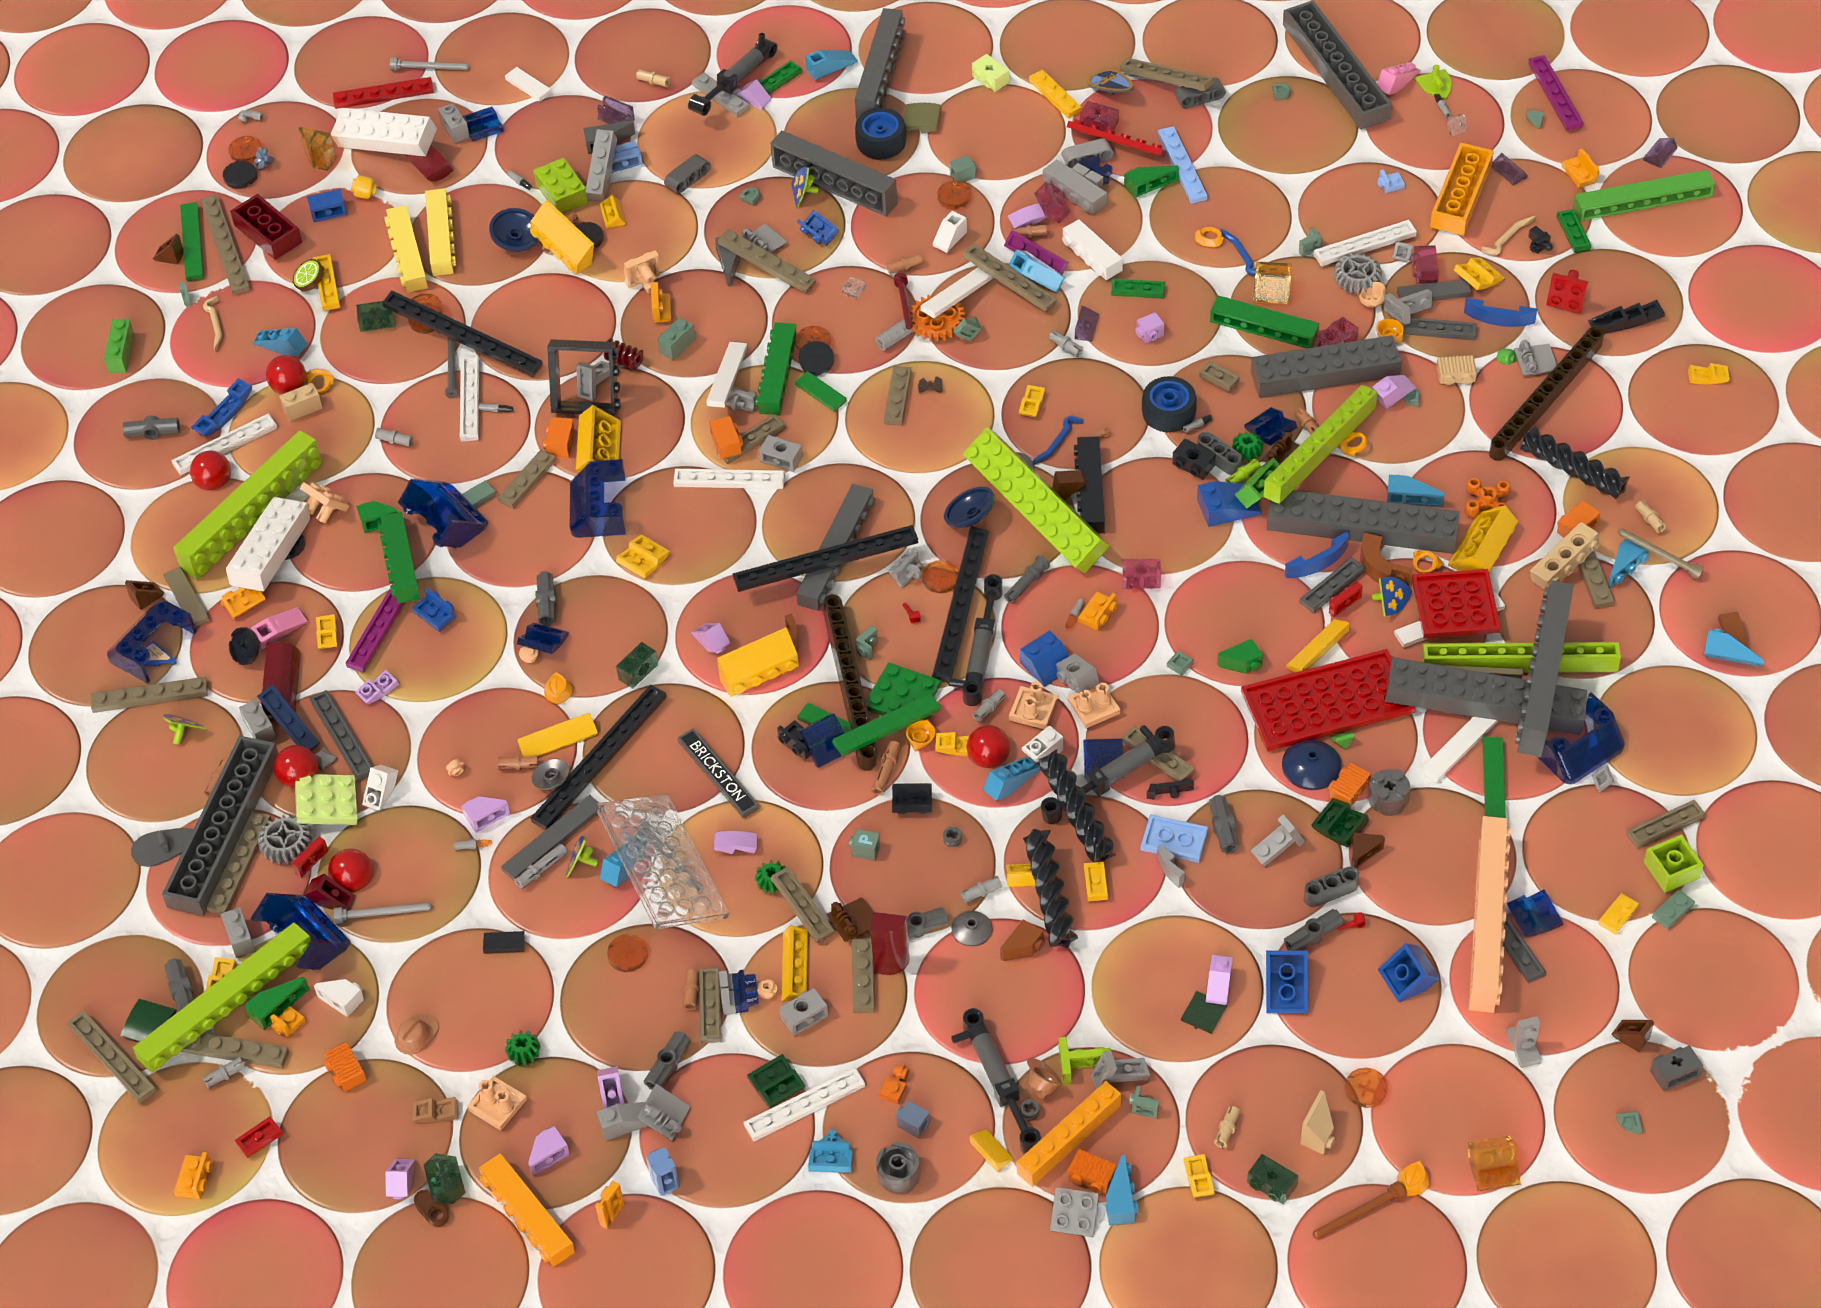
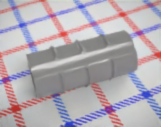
M903 319L875 337V342L884 351L898 343L901 339L906 338L907 335L912 333V329H906Z

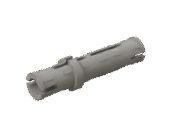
M559 843L558 846L535 864L529 865L525 872L514 879L516 885L523 889L534 879L540 878L541 873L568 853L564 845Z

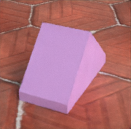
M757 79L744 85L736 93L738 97L760 110L771 101V97Z

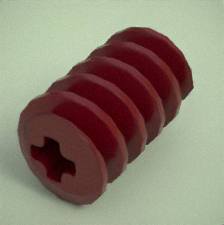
M609 338L607 342H614V340ZM616 340L615 347L619 351L616 363L631 370L637 369L643 360V350L638 352L637 347L632 349L631 345L626 346L625 343L620 344ZM604 352V359L609 361V352Z

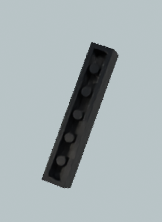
M1099 436L1077 437V445H1074V456H1078V459H1075V470H1081L1087 482L1086 485L1076 492L1077 498H1080V501H1077V512H1081L1080 516L1098 534L1105 533Z

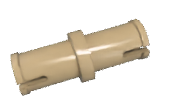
M639 69L636 74L638 80L649 82L651 85L657 84L667 88L670 84L669 77L658 75L654 71L647 72Z
M1644 500L1642 502L1639 501L1635 505V509L1643 516L1645 523L1650 524L1656 533H1661L1666 529V524L1658 517V513L1652 510Z
M1229 1106L1224 1119L1220 1121L1219 1132L1214 1140V1144L1217 1147L1226 1148L1231 1134L1235 1132V1124L1241 1113L1237 1107L1232 1106L1231 1109V1106Z

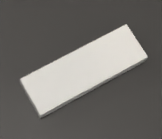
M518 67L505 75V80L539 102L551 94L550 88Z

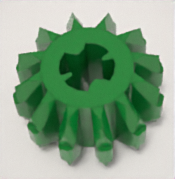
M1246 431L1244 434L1239 433L1237 437H1234L1232 448L1241 454V461L1247 459L1249 462L1251 459H1257L1258 456H1261L1263 443L1260 435L1255 436L1254 432L1248 434Z
M770 860L769 864L763 862L762 867H757L755 881L759 890L763 889L765 894L771 891L773 895L775 891H779L770 878L773 874L786 868V866H781L779 861L773 864L772 860Z
M521 1030L518 1035L512 1033V1039H507V1046H505V1052L510 1062L514 1061L516 1065L523 1062L525 1066L527 1061L534 1063V1057H539V1050L541 1048L535 1034L531 1035L529 1030L525 1034Z

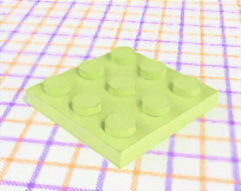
M315 774L312 778L307 776L300 778V781H295L297 824L357 825L354 775Z

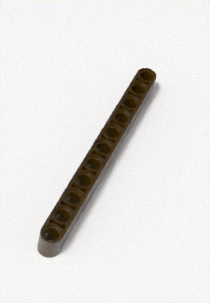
M1593 326L1587 330L1492 438L1489 450L1491 459L1495 461L1503 460L1599 351L1604 338V330L1601 327Z
M831 594L825 598L823 615L848 722L850 723L851 730L870 722L842 600L838 595ZM875 742L855 751L858 765L862 770L869 771L875 767L877 759Z

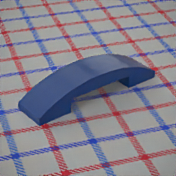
M1466 298L1464 313L1484 323L1505 327H1519L1535 324L1537 308L1520 306L1519 311L1483 306L1484 300Z
M238 378L227 389L229 395L207 417L202 415L191 428L205 437L218 431L240 410L252 390V385Z
M1345 532L1332 539L1330 548L1306 561L1302 556H1299L1286 563L1284 576L1286 578L1304 577L1329 567L1346 551L1349 533Z

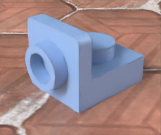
M1380 170L1377 182L1385 193L1404 189L1405 183L1399 172L1386 175L1384 170Z

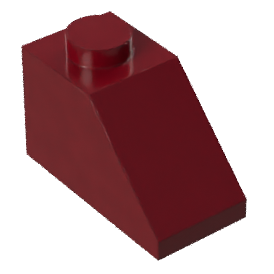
M326 874L311 879L304 894L305 897L320 907L332 910L342 907L347 909V911L355 897L354 894Z

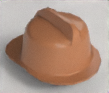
M418 1014L404 1021L399 1026L394 1043L396 1048L403 1054L419 1052L438 1032L439 1025L437 1020L429 1014Z
M1028 1058L1027 1064L1031 1070L1028 1085L1039 1098L1043 1099L1046 1095H1051L1058 1086L1062 1087L1063 1084L1047 1064L1035 1058Z

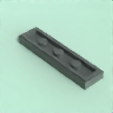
M1466 280L1397 287L1399 298L1426 289L1432 291V301L1469 297L1471 295V290Z
M1410 317V323L1404 325L1403 334L1475 340L1477 323Z
M1351 557L1300 598V604L1314 614L1329 602L1332 597L1361 576L1366 568Z
M1506 915L1504 949L1528 983L1545 976V970Z

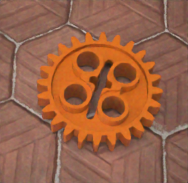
M927 295V299L921 297V302L916 300L915 305H911L912 332H916L917 336L922 335L923 339L929 337V341H932L933 338H936V341H939V338H943L945 341L946 336L953 338V330L965 318L964 307H961V303H956L935 318L927 315L920 309L922 304L933 298L930 295Z

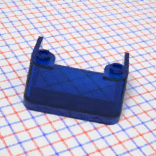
M1592 692L1588 694L1586 714L1598 727L1572 744L1563 737H1555L1550 741L1545 740L1542 755L1537 757L1566 784L1577 783L1621 754L1624 750L1625 741L1613 712Z
M266 893L250 918L252 921L267 922L270 925V929L277 933L282 932L292 923H295L310 936L311 943L297 963L296 967L298 969H321L346 951L351 944L349 938L320 908L303 895Z

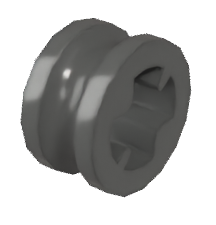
M956 827L945 829L943 833L944 843L949 847L958 846L961 843V831Z
M1027 1099L1021 1103L1020 1109L1025 1120L1033 1121L1039 1116L1038 1102L1033 1099ZM1034 1108V1111L1026 1112V1109Z

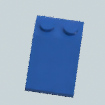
M1213 481L1198 485L1197 501L1208 527L1261 515L1262 511L1258 502L1246 508L1234 495L1244 484Z
M1266 950V1013H1308V951Z

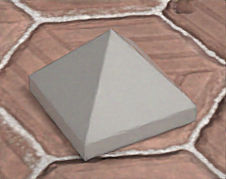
M1396 241L1392 258L1409 263L1413 245Z
M325 747L315 754L318 766L322 771L337 760V757Z
M1605 765L1592 775L1598 792H1601L1614 782L1608 765Z

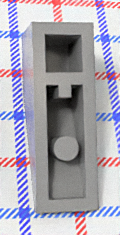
M645 1102L616 1104L596 1111L605 1141L647 1127L648 1125L637 1119Z

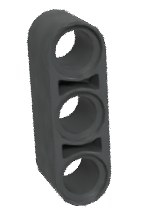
M1215 77L1214 84L1206 91L1181 86L1176 89L1174 94L1182 108H1190L1222 99L1226 95V90L1221 81Z
M694 154L665 177L664 184L680 194L706 175L711 168V163L698 154Z
M1202 432L1198 435L1197 445L1216 454L1215 466L1228 475H1233L1237 472V469L1241 467L1242 459L1239 452L1209 432Z
M1349 866L1308 882L1305 885L1304 902L1310 907H1317L1356 891L1359 882V871Z

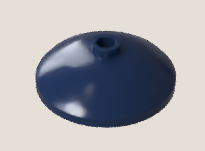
M509 208L498 212L492 218L489 225L491 239L496 245L508 251L519 252L532 248L539 241L530 232L531 220L535 215L520 208Z
M975 487L961 493L947 506L944 512V520L950 527L965 528L980 522L994 505L995 495L993 491L988 487Z
M1304 740L1291 745L1284 753L1282 759V770L1285 777L1293 785L1306 790H1320L1328 787L1333 780L1336 781L1338 779L1342 766L1337 751L1329 744L1319 740Z

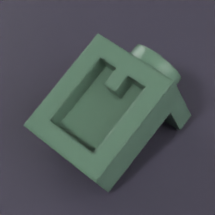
M1313 227L1309 228L1308 237L1299 240V254L1302 257L1314 253V250L1321 247L1322 237Z
M972 317L970 320L964 318L953 331L956 336L972 341L982 328L977 318Z
M872 625L856 638L858 654L862 657L865 656L869 660L873 658L872 647L878 641L877 629Z
M1137 1086L1135 1093L1131 1092L1129 1105H1132V1114L1157 1119L1159 1101L1151 1097H1141V1086Z

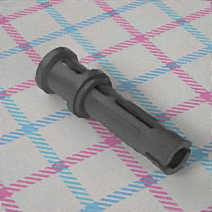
M1038 555L1034 563L1026 567L1025 574L1004 594L1005 599L1008 602L1010 600V603H1014L1033 581L1040 578V574L1044 570L1049 569L1050 563L1048 560Z

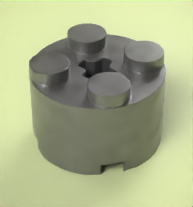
M1385 769L1373 774L1370 781L1368 801L1374 810L1377 809L1383 815L1392 816L1401 813L1407 806L1410 782L1404 775V772L1400 769Z
M896 1142L887 1148H882L878 1153L876 1167L880 1186L894 1193H909L920 1178L919 1158L915 1150L908 1144Z

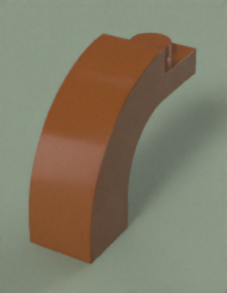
M1364 533L1361 543L1360 562L1366 568V574L1377 583H1379V578L1395 577L1410 585L1413 568L1393 564L1385 560L1380 553L1383 537Z

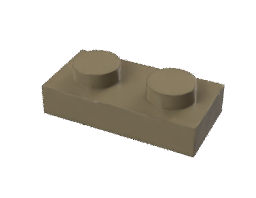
M1211 361L1199 372V377L1228 392L1235 387L1240 379V376Z

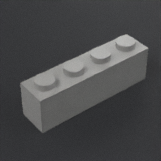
M600 129L596 131L585 191L589 201L602 202L607 199L617 143L614 131Z
M1056 159L1043 169V183L1046 186L1051 187L1058 194L1063 195L1070 202L1075 203L1091 215H1094L1107 205L1106 191Z

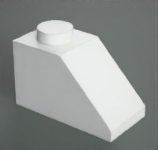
M346 979L316 983L314 985L317 997L346 1017L364 1001L362 988L357 983H351Z

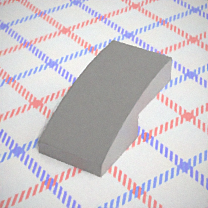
M1162 845L1157 846V860L1168 879L1180 888L1184 884L1185 872L1175 865L1174 854Z

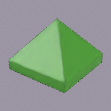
M1346 732L1332 736L1330 740L1346 750L1355 735Z

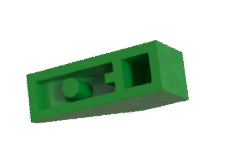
M1178 165L1138 167L1124 173V186L1134 198L1179 180Z
M300 977L259 992L244 1005L247 1016L265 1030L272 1024L270 1017L273 1014L279 1017L289 1006H292L310 990L307 980L304 977Z

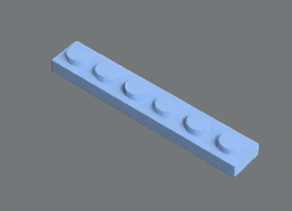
M1174 126L1158 130V137L1166 150L1171 164L1179 166V181L1190 204L1207 200V194Z

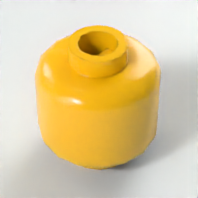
M358 175L356 179L353 178L351 192L357 198L370 199L372 194L375 195L377 185L374 184L373 178Z

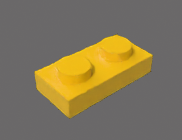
M1104 862L1084 863L1087 901L1108 900Z
M1621 893L1599 919L1598 925L1616 935L1637 910L1639 903Z

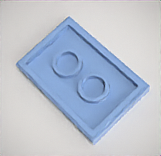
M1150 814L1140 850L1157 854V846L1162 845L1174 854L1175 858L1199 863L1208 827Z

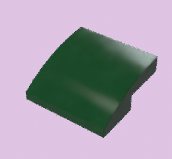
M1332 798L1311 826L1330 840L1348 847L1353 841V834L1359 833L1369 819L1368 815L1352 810L1349 803Z
M138 999L126 1020L120 1036L140 1042L174 1016L177 1010Z
M783 1054L747 1074L748 1080L769 1108L806 1087L796 1070L791 1068Z

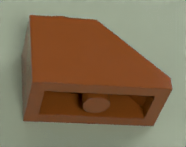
M1023 919L1000 948L1001 960L1007 961L1033 956L1037 950L1040 951L1045 943L1044 931Z

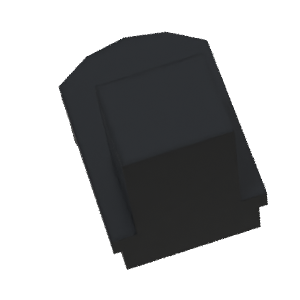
M1537 226L1529 230L1528 237L1533 240L1530 244V251L1538 254L1544 249L1546 251L1553 249V245L1550 243L1551 236L1547 232L1542 231Z

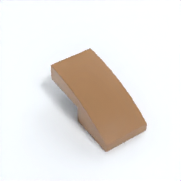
M455 1097L439 1101L429 1098L413 1102L414 1123H435L458 1119V1100Z

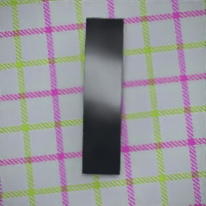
M1655 300L1643 306L1637 303L1626 309L1619 306L1589 319L1588 322L1591 327H1601L1604 330V334L1652 322L1665 317V314L1658 300Z

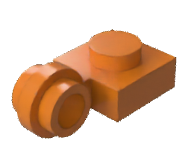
M897 1064L895 1066L893 1076L896 1078L886 1077L879 1091V1098L899 1104L907 1088L906 1083L901 1081L906 1080L909 1074V1068L906 1065Z

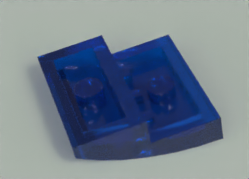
M493 107L462 116L467 123L469 136L472 141L504 132L503 125L499 121Z
M1272 407L1244 425L1249 433L1254 432L1255 436L1260 435L1262 442L1270 446L1280 440L1284 433L1292 432L1298 428L1296 421L1285 418L1282 411Z
M532 623L527 626L526 633L518 637L517 645L552 654L564 643L569 632Z
M834 713L799 730L816 767L819 768L842 756L832 744L834 738L845 734Z
M1122 738L1083 739L1085 779H1087L1086 773L1096 766L1100 769L1123 754Z
M1545 889L1527 898L1523 895L1506 903L1525 938L1536 936L1564 925Z

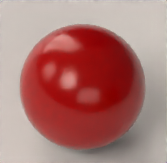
M280 355L272 359L266 368V381L273 391L285 394L304 385L306 370L298 358L291 355Z
M212 450L204 451L196 455L192 460L190 477L194 484L201 489H218L229 481L231 466L223 454Z
M980 726L968 737L966 744L968 757L977 766L983 768L997 767L1004 763L1009 756V738L1002 729L996 726Z
M291 745L279 752L274 762L276 778L288 788L295 789V781H300V778L307 776L312 778L318 773L319 766L315 754L307 747L301 745Z
M348 848L337 852L328 865V877L350 892L363 889L369 884L373 876V865L370 858L358 849Z

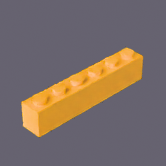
M1105 1081L1017 1161V1174L1031 1187L1037 1184L1121 1107V1093Z
M501 1153L479 1167L481 1173L479 1179L485 1187L489 1186L491 1188V1194L497 1202L501 1201L503 1203L505 1213L509 1217L513 1216L515 1218L517 1228L521 1232H526L529 1243L532 1247H538L540 1250L539 1254L545 1263L549 1261L555 1267L575 1253L571 1240Z

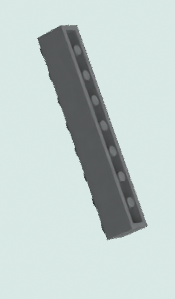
M856 484L851 485L819 550L855 540L856 535H859L861 532L863 521L866 522L869 509L874 507L875 497H873V489ZM842 564L807 573L796 593L797 604L819 611L821 605H824L828 591L832 590L835 577H838L841 572Z

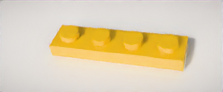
M1043 69L1029 76V82L1068 119L1082 112V107Z
M331 255L313 257L324 267L323 278L318 284L323 311L340 308Z

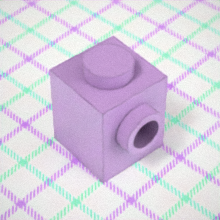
M1155 312L1138 319L1135 331L1144 343H1148L1164 336V323Z

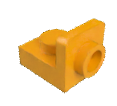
M291 1006L279 1017L274 1014L270 1017L273 1030L278 1034H284L286 1037L292 1035L305 1022L304 1016Z

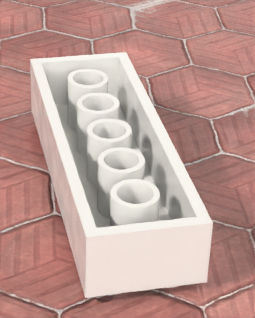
M342 108L330 136L336 145L342 148L426 157L437 128L431 118L426 116Z
M278 497L272 498L226 567L231 586L265 591L311 520L306 502Z

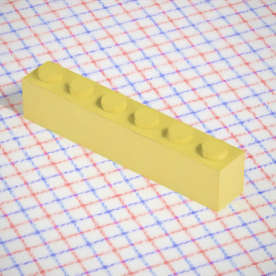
M446 188L425 191L432 274L433 276L454 274L453 267L456 266L455 256H452V254H455V246L451 244V242H454L453 231H450L453 229V221L450 219L452 217V209L449 207V205H452L451 197L447 195Z
M403 205L386 209L387 217H384L387 227H390L387 229L389 238H393L391 240L392 249L397 251L394 252L396 263H400L397 264L399 275L403 274V276H400L402 287L406 286L407 293L427 289L426 277L407 206Z

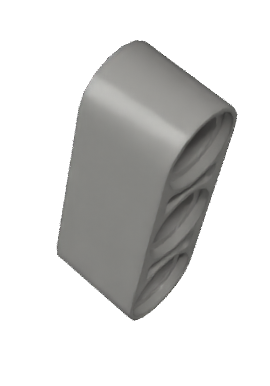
M1103 138L1067 147L1062 151L1061 155L1066 166L1073 168L1077 163L1089 166L1108 161L1113 157L1114 153L1108 141Z

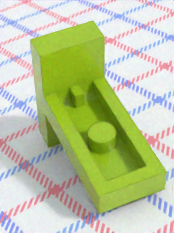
M1067 1037L1058 1038L1063 1085L1071 1084V1069L1095 1067L1104 1051H1111V1048L1097 1047L1089 1050L1076 1049L1068 1051Z

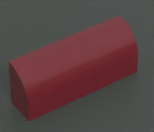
M430 145L426 157L404 154L429 181L442 180L453 171L447 160L432 145Z
M267 643L262 692L273 684L296 713L301 652L296 646L289 643ZM261 702V705H262V708H263V711L265 712V714H266V715H272V714L268 711V709L264 706V704Z
M874 912L870 928L874 974H898L908 966L910 961L907 916Z

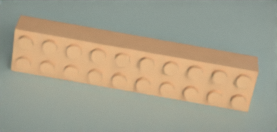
M1483 816L1478 846L1469 1010L1494 1013L1495 1005H1499L1500 994L1502 993L1501 977L1503 975L1502 959L1504 957L1503 941L1505 939L1504 924L1506 921L1505 907L1507 903L1506 890L1509 860L1507 859L1510 850L1508 841L1511 827H1507V818Z

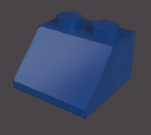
M1050 630L1020 649V664L1043 687L1058 679L1056 664L1069 657L1062 641Z
M1405 943L1378 968V971L1399 1002L1425 992L1440 978L1421 947Z

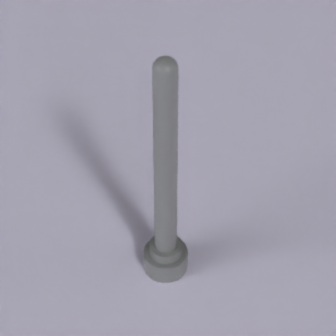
M398 57L390 58V70L398 71L401 68L469 70L470 68L468 64L416 62L402 61Z
M419 903L349 911L339 907L334 908L335 924H341L350 918L429 911L432 905L430 903Z

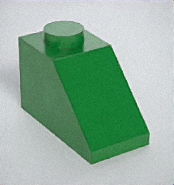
M376 501L356 506L364 533L378 530V523H381L380 515L397 513L396 508Z
M1250 639L1219 652L1217 665L1220 668L1246 674L1262 667L1263 654L1255 642Z

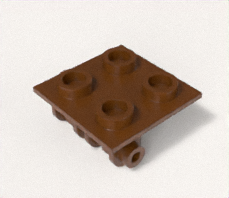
M1284 433L1262 460L1268 462L1274 457L1281 464L1300 445L1293 442L1292 433Z
M862 897L844 906L841 903L833 902L831 904V912L826 914L844 942L870 931L873 912Z

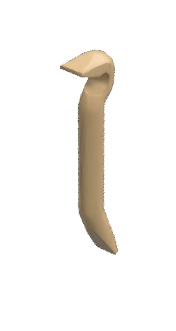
M1535 216L1516 222L1495 242V249L1482 246L1481 252L1491 256L1500 254L1502 251L1501 246L1519 228L1534 222Z
M218 296L206 300L203 304V309L210 313L215 332V352H217L223 336L216 309L211 307L219 302Z

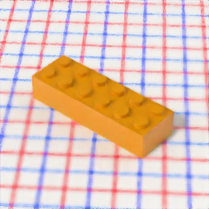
M1460 143L1433 208L1430 228L1464 236L1491 169L1494 150Z

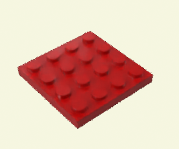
M1488 569L1412 574V584L1423 639L1500 633L1501 626Z

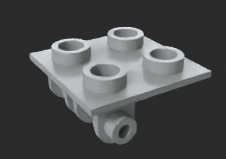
M763 224L754 231L747 228L742 231L743 238L770 253L787 243L785 239L766 224Z
M1522 340L1519 348H1514L1523 376L1548 373L1557 366L1550 344L1530 346V342Z
M655 1084L637 1119L672 1141L675 1134L679 1133L682 1129L681 1123L691 1106L658 1084Z
M1056 1187L1050 1231L1093 1237L1099 1193Z

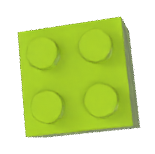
M1682 834L1648 848L1643 862L1665 893L1700 879L1704 866Z

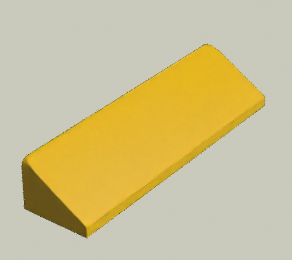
M1334 619L1286 665V668L1294 673L1310 669L1349 631L1350 623Z
M586 713L519 738L517 742L522 756L537 755V757L596 736L598 732L591 714Z
M789 925L783 932L781 1000L784 1002L792 1001L799 997L802 992L807 991L808 931Z

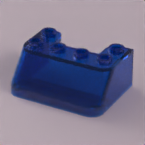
M623 459L592 461L571 480L569 527L572 536L582 538L626 535L622 505L617 502L604 503V483L626 481Z
M410 479L398 501L405 513L422 515L426 522L436 529L437 533L433 534L432 539L434 544L439 547L461 548L483 532L488 525V521L452 484L447 482Z
M168 601L158 602L149 608L108 650L107 657L109 662L148 684L150 679L144 665L149 661L150 653L148 649L141 645L164 621L173 626H179L195 635L197 631L191 614Z

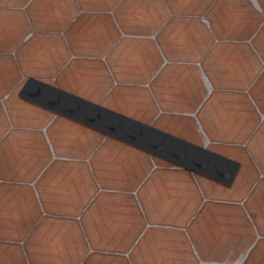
M391 290L382 302L383 307L531 377H534L543 365L542 360Z
M913 525L732 573L737 591L741 592L918 544L919 542Z
M971 526L969 529L932 673L933 678L946 682L952 679L989 531Z
M650 684L569 774L567 780L530 817L531 822L544 830L552 826L665 700L666 692Z

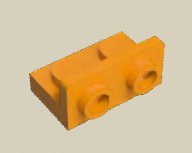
M1579 149L1577 157L1562 161L1563 169L1578 188L1597 182L1600 172L1599 167L1593 163L1589 154H1586L1583 149Z
M652 282L651 302L654 323L670 322V294H663L662 289L658 287V282Z
M238 587V590L234 592L229 591L222 596L221 605L226 608L234 620L266 601L262 592Z
M1096 592L1079 615L1078 622L1098 631L1102 625L1107 623L1110 613L1116 610L1118 606L1117 594L1112 593L1108 597Z
M203 1152L201 1157L185 1155L174 1190L175 1196L194 1199L201 1198L202 1192L207 1187V1175L212 1171L213 1161L210 1159L208 1152Z

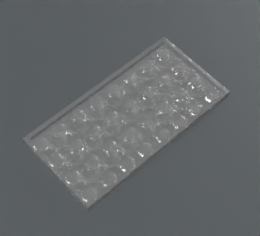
M668 794L597 803L595 809L655 929L728 918L729 911Z

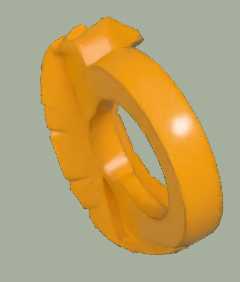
M1205 227L1195 232V241L1201 246L1215 248L1223 243L1224 238L1221 231L1217 228ZM1207 232L1215 233L1217 237L1214 239H1208L1204 237V234Z
M311 369L306 373L307 385L312 383L316 377H324L325 386L317 390L319 395L324 394L329 390L330 385L334 384L333 374L325 369Z
M1352 432L1340 443L1342 452L1345 455L1355 457L1356 453L1366 447L1367 438L1363 433ZM1355 437H1362L1363 440L1359 446L1348 447L1349 441Z
M1418 550L1413 552V567L1421 574L1432 573L1436 568H1440L1443 565V561L1429 551ZM1425 557L1432 559V567L1430 569L1421 570L1418 568L1417 563L1420 559Z

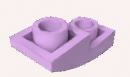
M1041 203L1024 207L1008 215V218L1014 228H1021L1030 223L1035 226L1048 218V215Z
M385 670L373 682L367 680L355 693L369 705L390 693L400 683Z
M743 831L716 832L714 835V850L733 854L735 849L755 853L757 849V834Z

